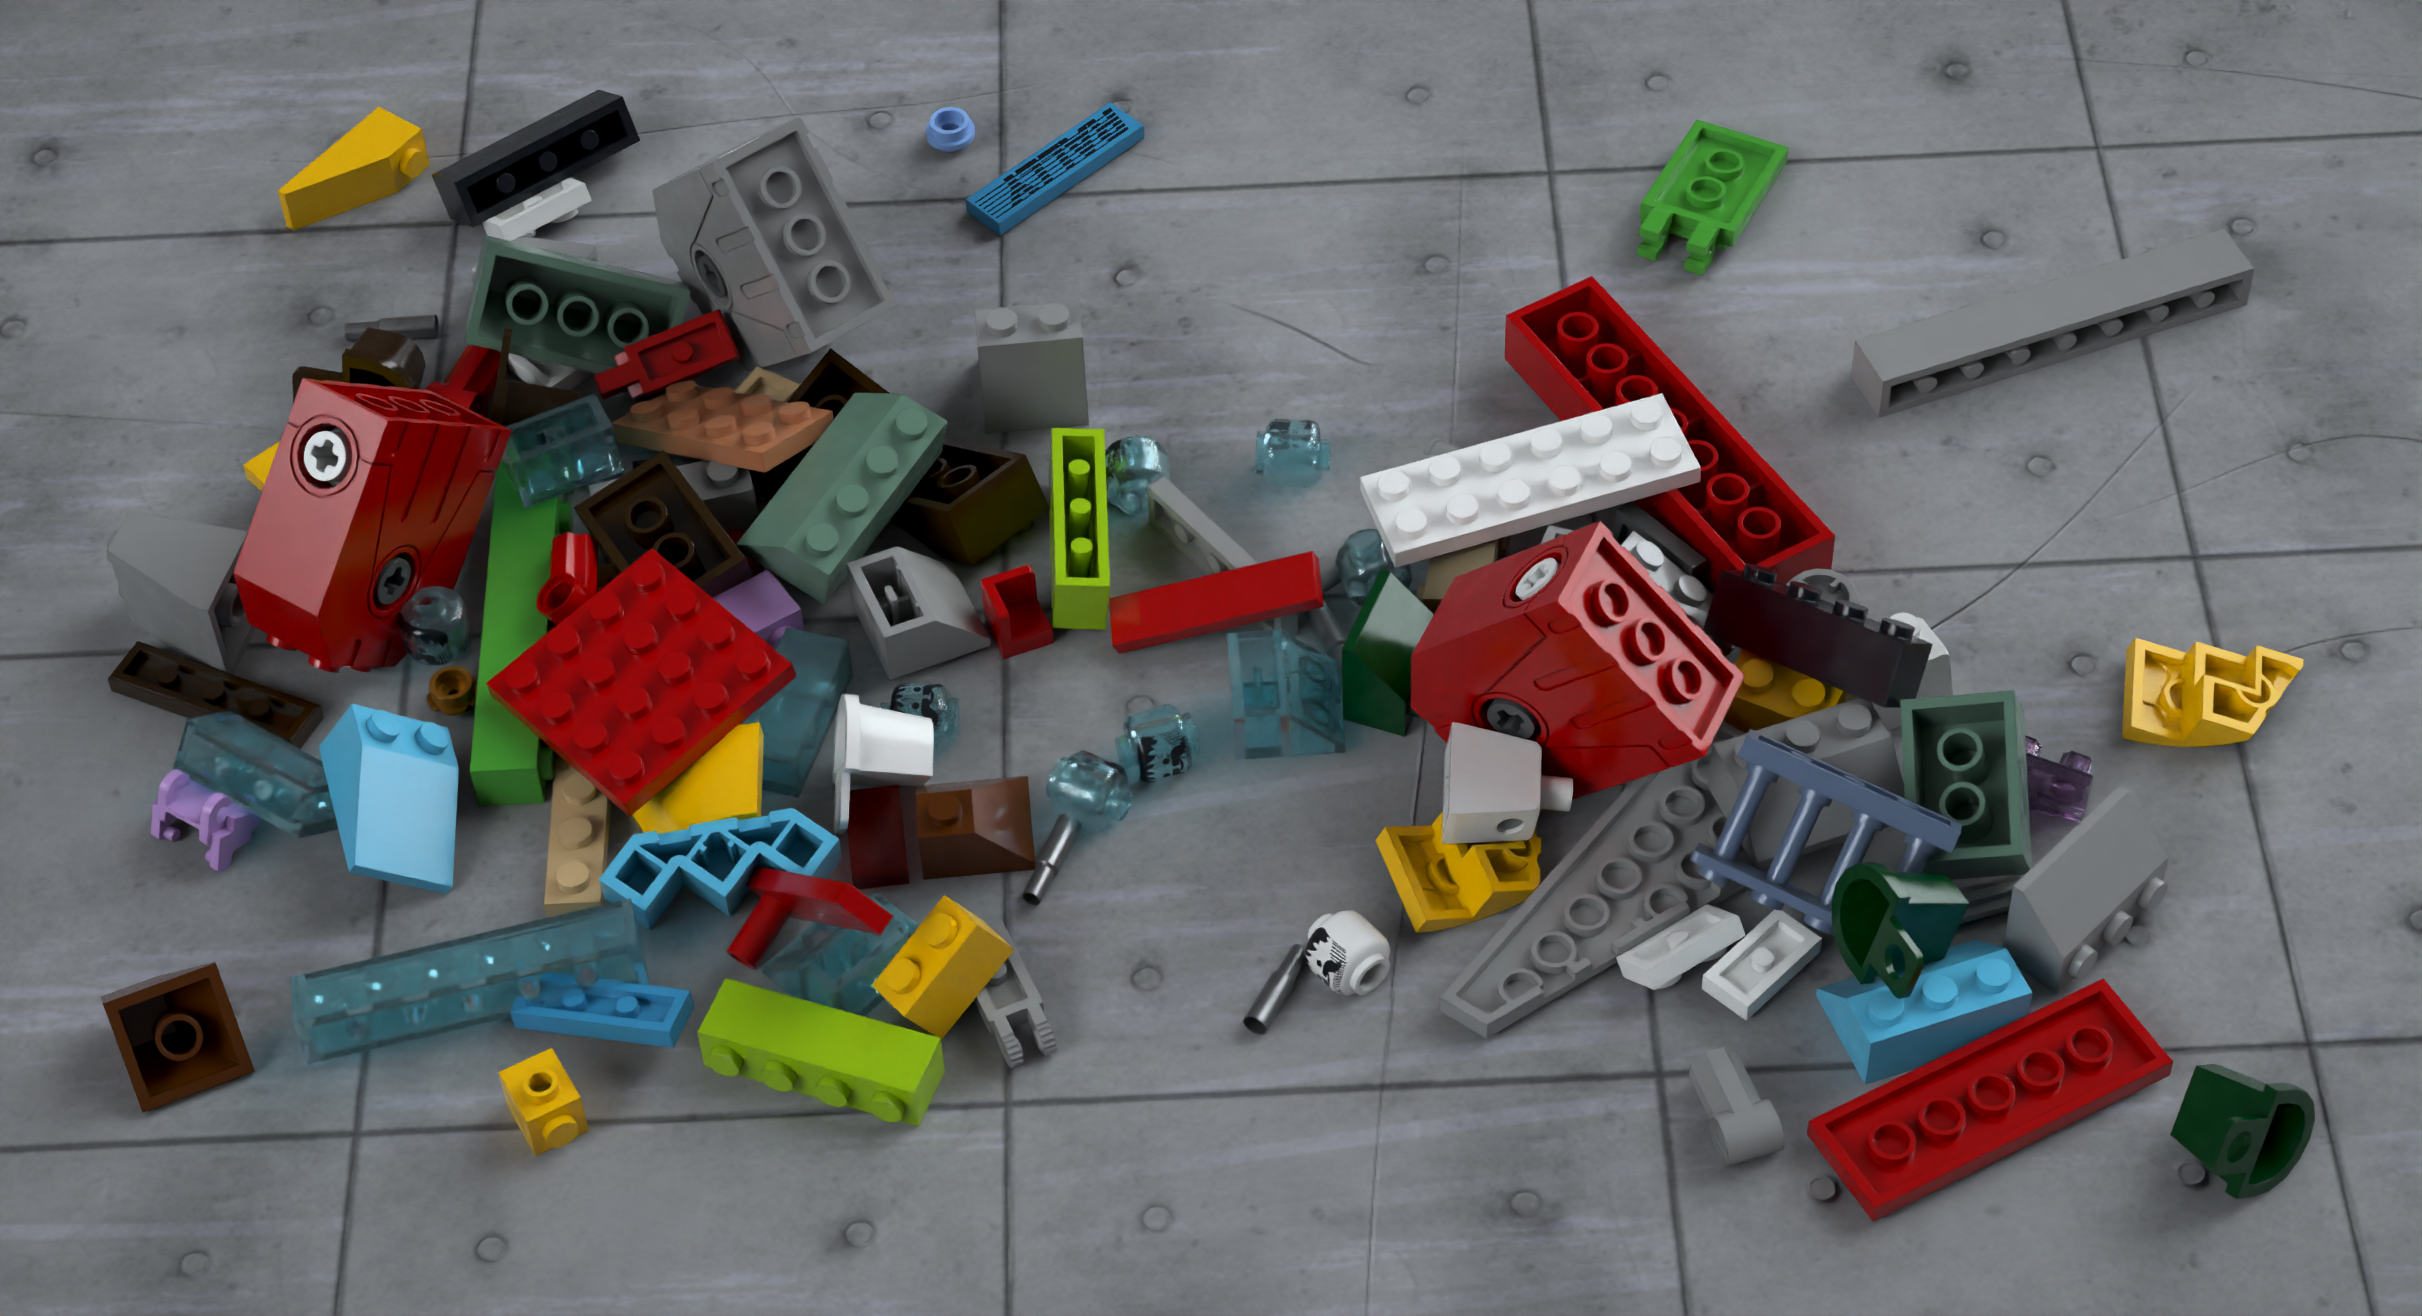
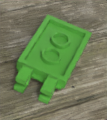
M1696 120L1641 202L1639 219H1642V225L1639 229V236L1645 239L1638 246L1637 256L1656 261L1664 251L1669 234L1671 233L1689 239L1686 244V251L1692 253L1684 262V270L1703 276L1712 263L1716 248L1726 250L1728 246H1734L1786 165L1789 147Z

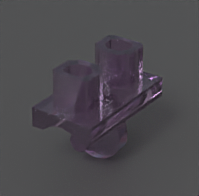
M2025 735L2029 821H2032L2037 811L2052 817L2058 815L2080 823L2087 811L2094 776L2090 774L2091 758L2070 751L2063 753L2059 763L2040 757L2042 745L2038 743L2037 739Z

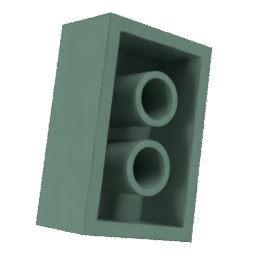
M2015 690L1900 700L1904 799L1962 824L1961 834L1952 853L1939 848L1936 855H1929L1921 873L1940 874L1947 876L1950 880L2026 874L2032 869L2025 720L2024 710Z

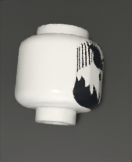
M1353 910L1340 911L1334 915L1325 914L1317 919L1309 929V941L1305 950L1307 965L1334 992L1342 996L1355 993L1364 995L1378 987L1387 976L1390 969V946L1388 940L1363 915Z

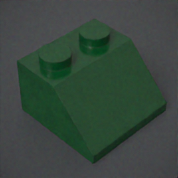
M1380 570L1342 647L1343 719L1405 737L1413 718H1421L1411 708V655L1434 614L1388 571Z

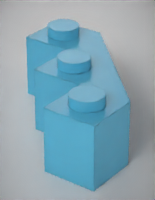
M788 808L770 811L768 816L738 820L735 817L689 825L690 829L660 834L657 831L633 834L598 880L605 900L651 930L683 886L730 917L750 889L745 885L757 867L827 879L841 861L842 856L839 838L796 809Z

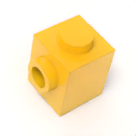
M553 1048L498 1072L507 1107L535 1156L549 1149L565 1146L577 1136L589 1131L581 1097Z

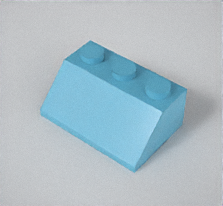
M1974 939L1949 947L1944 959L1924 964L1911 995L1907 998H1896L1880 976H1876L1873 983L1862 985L1856 977H1852L1817 988L1816 996L1862 1081L1866 1085L1919 1068L2028 1015L2033 992L2007 948ZM1905 969L1895 972L1901 978Z

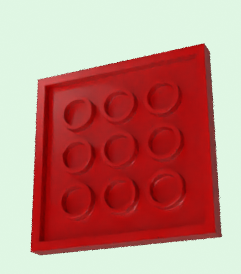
M651 548L490 679L486 685L494 699L630 817L797 676L791 662Z

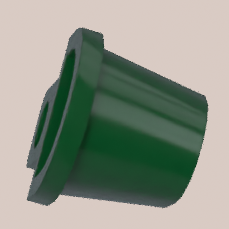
M1873 862L1858 863L1845 869L1836 882L1831 902L1832 927L1837 947L1847 966L1861 985L1873 983L1875 977L1880 976L1896 998H1907L1911 995L1924 964L1945 958L1969 902L1947 876L1931 873L1891 872L1881 864ZM1905 969L1901 978L1895 972Z
M2196 1065L2170 1135L2207 1166L2208 1171L2228 1183L2225 1190L2226 1193L2236 1199L2255 1197L2269 1192L2283 1181L2300 1160L2310 1140L2315 1122L2314 1102L2308 1092L2296 1085L2284 1082L2267 1084L2221 1065Z

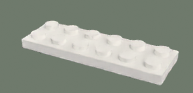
M1661 393L1360 477V490L1396 568L1701 482V467Z

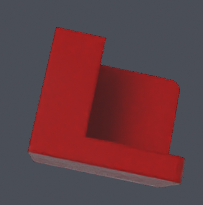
M1024 565L980 580L985 624L1003 659L1054 643L1053 629L1037 599L1036 578L1031 565Z

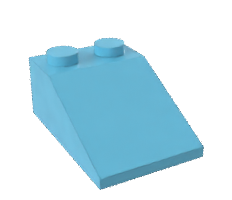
M351 704L319 746L349 873L447 894L453 887L459 767L448 727L392 714L384 710Z

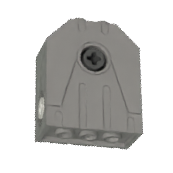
M801 117L741 143L652 190L663 247L669 258H673L679 270L677 273L681 281L685 282L691 290L690 298L693 303L696 302L702 315L715 310H721L740 354V360L737 361L748 372L753 371L757 366L764 368L812 353L898 306L891 289H887L881 277L883 274L867 243L862 241L857 231L858 226L842 195H838L832 183L834 180L817 147H813L807 135L809 132Z

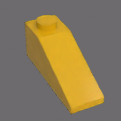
M377 107L277 191L286 226L296 230L399 192L430 165L422 129L381 107Z

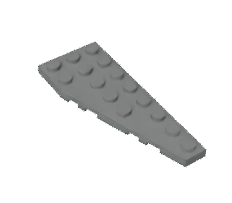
M1722 721L1705 757L1632 780L1439 997V1011L1487 1039L1618 962L1616 957L1706 904L1714 906L1744 889L1746 886L1731 880L1729 886H1723L1701 876L1697 872L1700 865L1692 862L1690 858L1698 843L1714 849L1727 822L1726 817L1708 788L1712 744L1746 733ZM1741 845L1735 859L1754 867ZM1770 866L1760 868L1759 870L1767 873Z

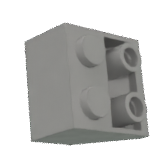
M898 546L846 563L852 606L890 680L991 646L990 637L952 565Z

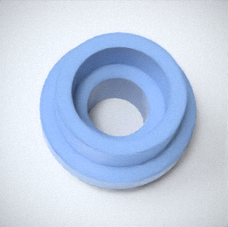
M941 108L932 114L930 122L927 124V141L932 147L941 151L955 152L967 147L975 137L974 123L967 113L960 108Z

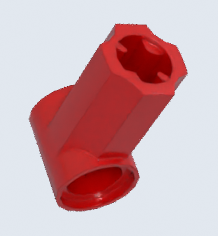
M476 345L467 346L444 382L433 381L426 390H430L486 418L488 400L496 386L501 352Z
M567 531L552 540L549 580L541 588L537 596L536 606L556 626L597 593L598 543L587 533L573 534Z

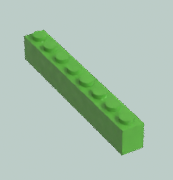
M561 442L506 445L496 471L470 762V775L478 806L545 803L546 780H554V750L494 699L486 683L556 626L537 609L536 600L541 588L549 580L550 551L552 550L553 538L567 531L573 533V509L571 502H567V495L576 494V472L573 463H565Z

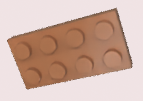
M684 380L667 386L665 393L651 401H644L633 405L630 408V413L612 422L611 425L614 439L617 443L656 451L664 450L666 453L710 462L715 460L720 464L766 473L816 443L834 420L833 411L810 407L806 402L788 403L772 400L769 395L765 394L751 396L735 393L732 388L728 387L714 389L698 386L695 381Z

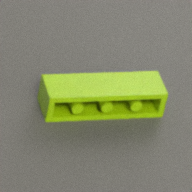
M1052 428L1048 467L1052 628L1106 630L1110 593L1105 431L1104 429Z
M725 978L697 1031L704 1066L711 1067L721 1075L729 1077L739 1075L763 1082L777 1091L788 1092L791 1090L819 1098L822 1102L833 1107L848 1106L869 1112L877 1118L891 1123L900 1121L919 1127L945 1073L940 1037Z

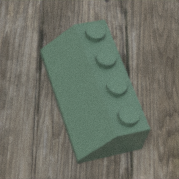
M484 235L472 287L464 342L501 351L504 329H513L509 353L599 374L617 366L614 356L625 351V346L683 324L691 290L682 281Z
M854 393L737 542L736 546L743 555L826 605L848 576L846 563L860 559L942 453L948 421L904 394Z

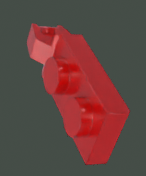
M719 309L625 346V351L614 356L617 366L594 375L603 400L626 391L629 392L631 399L634 400L663 391L670 384L693 379L740 360V354L723 314Z

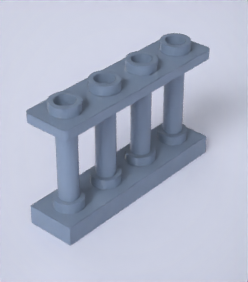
M1750 729L1737 756L1748 761L1745 769L1749 774L1715 848L1713 849L1698 843L1690 860L1700 865L1697 872L1708 880L1723 886H1729L1731 880L1753 889L1750 897L1757 902L1776 910H1782L1784 904L1805 913L1803 921L1822 932L1834 935L1831 902L1836 882L1845 869L1862 862L1876 830L1883 831L1887 824L1907 833L1904 841L1909 845L1896 872L1921 873L1929 855H1936L1939 848L1952 853L1961 834L1962 824ZM1779 776H1782L1801 785L1798 793L1802 798L1767 873L1735 858L1770 782L1776 783ZM1832 800L1854 809L1851 817L1855 822L1820 897L1789 884L1788 881L1823 806L1829 807Z

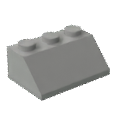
M1854 699L1756 730V732L1904 798V782L1892 736L1871 702L1865 699ZM1748 733L1712 744L1708 788L1727 820L1749 774L1745 769L1748 761L1737 757ZM1779 776L1776 783L1770 782L1742 842L1745 852L1757 869L1771 865L1802 798L1798 793L1801 785L1782 776ZM1832 800L1829 807L1823 806L1801 855L1846 841L1855 822L1851 817L1854 809Z
M2119 785L2013 886L2003 947L2007 948L2018 968L2056 994L2072 978L2076 980L2084 978L2095 964L2098 953L2108 943L2112 946L2120 943L2130 930L2133 919L2143 909L2151 912L2156 908L2167 891L2168 884L2164 882L2169 857L2129 790Z

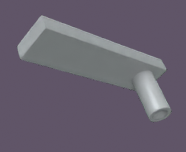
M1165 476L1147 486L1149 522L1206 575L1258 564L1251 555ZM1327 556L1319 558L1322 594L1341 582L1339 569ZM1298 613L1258 622L1280 644L1298 635Z

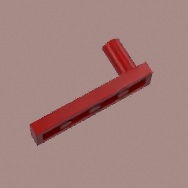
M757 867L745 886L761 898L728 947L726 953L742 965L755 970L789 917L881 935L893 915L850 883Z

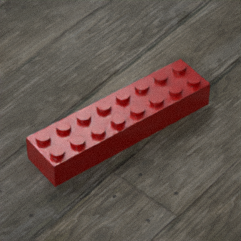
M1593 276L1506 315L1505 360L1560 421L1657 394H1663L1701 467V482L1633 502L1707 559L1703 579L1714 591L1721 570L1744 571L1746 563L1760 565L1776 571L1778 574L1775 581L1785 585L1803 571L1817 568L1832 569L1835 534Z

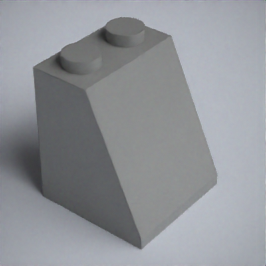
M1079 300L974 310L986 434L1089 425Z
M128 511L118 531H114L110 535L106 552L108 561L112 563L118 581L119 595L124 599L130 621L187 659L233 675L256 630V627L248 624L233 574L248 531Z

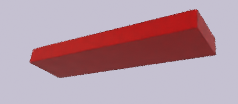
M1314 551L1109 598L1112 646L1120 654L1324 607L1319 558Z

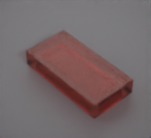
M899 785L850 790L847 833L853 886L861 890L910 884Z

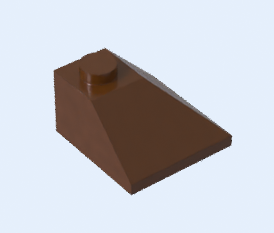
M1028 776L917 786L915 794L917 828L924 880L1035 870Z
M216 962L156 976L101 996L142 1113L255 1072Z

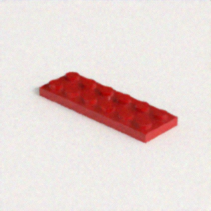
M2103 978L1809 1120L1807 1135L1874 1222L2170 1076L2173 1061Z

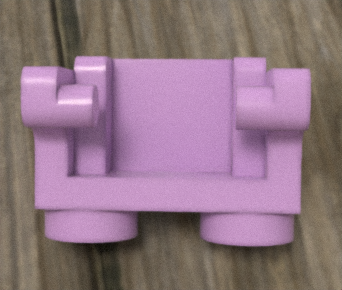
M178 769L172 770L162 780L159 786L158 799L152 804L151 835L159 840L166 838L176 842L181 836V831L175 828L173 823L176 818L185 821L199 829L200 842L211 846V849L205 855V860L210 862V868L221 873L230 866L233 852L251 841L252 832L258 829L260 824L259 814L251 803L244 800L234 803L231 797L224 793L216 792L212 783L207 779L197 778L191 780L189 779V774Z

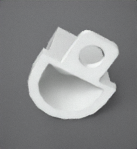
M841 695L836 716L833 749L832 785H835L834 834L843 835L848 829L850 784L918 786L924 785L933 776L934 733L931 718L860 704L858 695Z

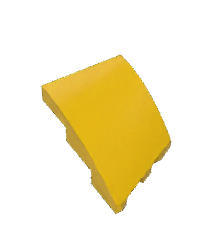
M2135 638L2126 649L2122 738L2141 743L2177 747H2206L2247 741L2255 734L2267 714L2281 698L2285 689L2302 669L2304 659L2258 645L2246 657L2197 641L2185 653Z
M760 722L737 725L721 741L632 814L639 829L643 833L657 831L660 834L690 829L689 825L735 817L738 820L761 817L764 734Z
M1443 812L1440 813L1432 825L1385 827L1375 841L1415 933L1438 931L1472 923L1524 902L1540 885L1541 869L1538 866L1537 858L1541 853V838L1536 836L1537 824L1533 837L1528 840L1457 844L1442 843Z

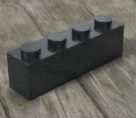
M598 89L432 174V178L450 219L475 227L641 140L623 96Z
M1746 563L1744 571L1721 570L1703 628L1707 635L1884 708H1901L1900 700L1916 699L1933 644L1913 636L1915 627L1890 618H1882L1881 623L1867 618L1869 609L1862 605L1837 599L1835 604L1821 599L1823 592L1821 589L1796 581H1791L1790 585L1787 586L1775 581L1778 574L1776 571L1760 565Z

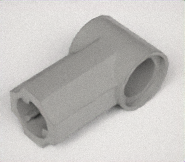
M1724 1046L1705 1051L1702 1057L1690 1064L1689 1078L1709 1117L1711 1141L1718 1159L1724 1166H1730L1783 1150L1784 1134L1777 1111L1768 1099L1760 1100L1737 1051H1728Z

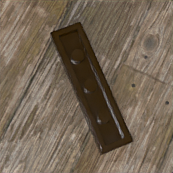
M139 641L135 643L108 678L111 691L292 756L297 755L324 718L320 705Z

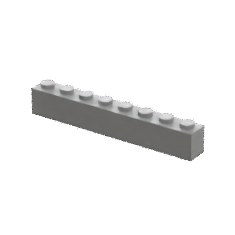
M2225 229L2197 235L2188 240L2158 249H2151L2112 263H2104L2092 269L2065 277H2058L2049 282L2019 291H2012L2006 295L1973 305H1965L1950 312L1926 319H1919L1907 325L1857 339L1854 346L1851 377L1878 418L2245 306L2248 303L2255 268Z

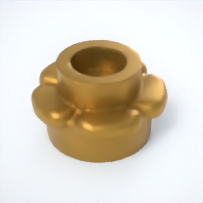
M448 666L436 671L429 681L430 693L427 694L429 707L435 712L442 711L446 716L464 714L471 706L476 705L477 685H475V678L472 677L468 670L459 666Z

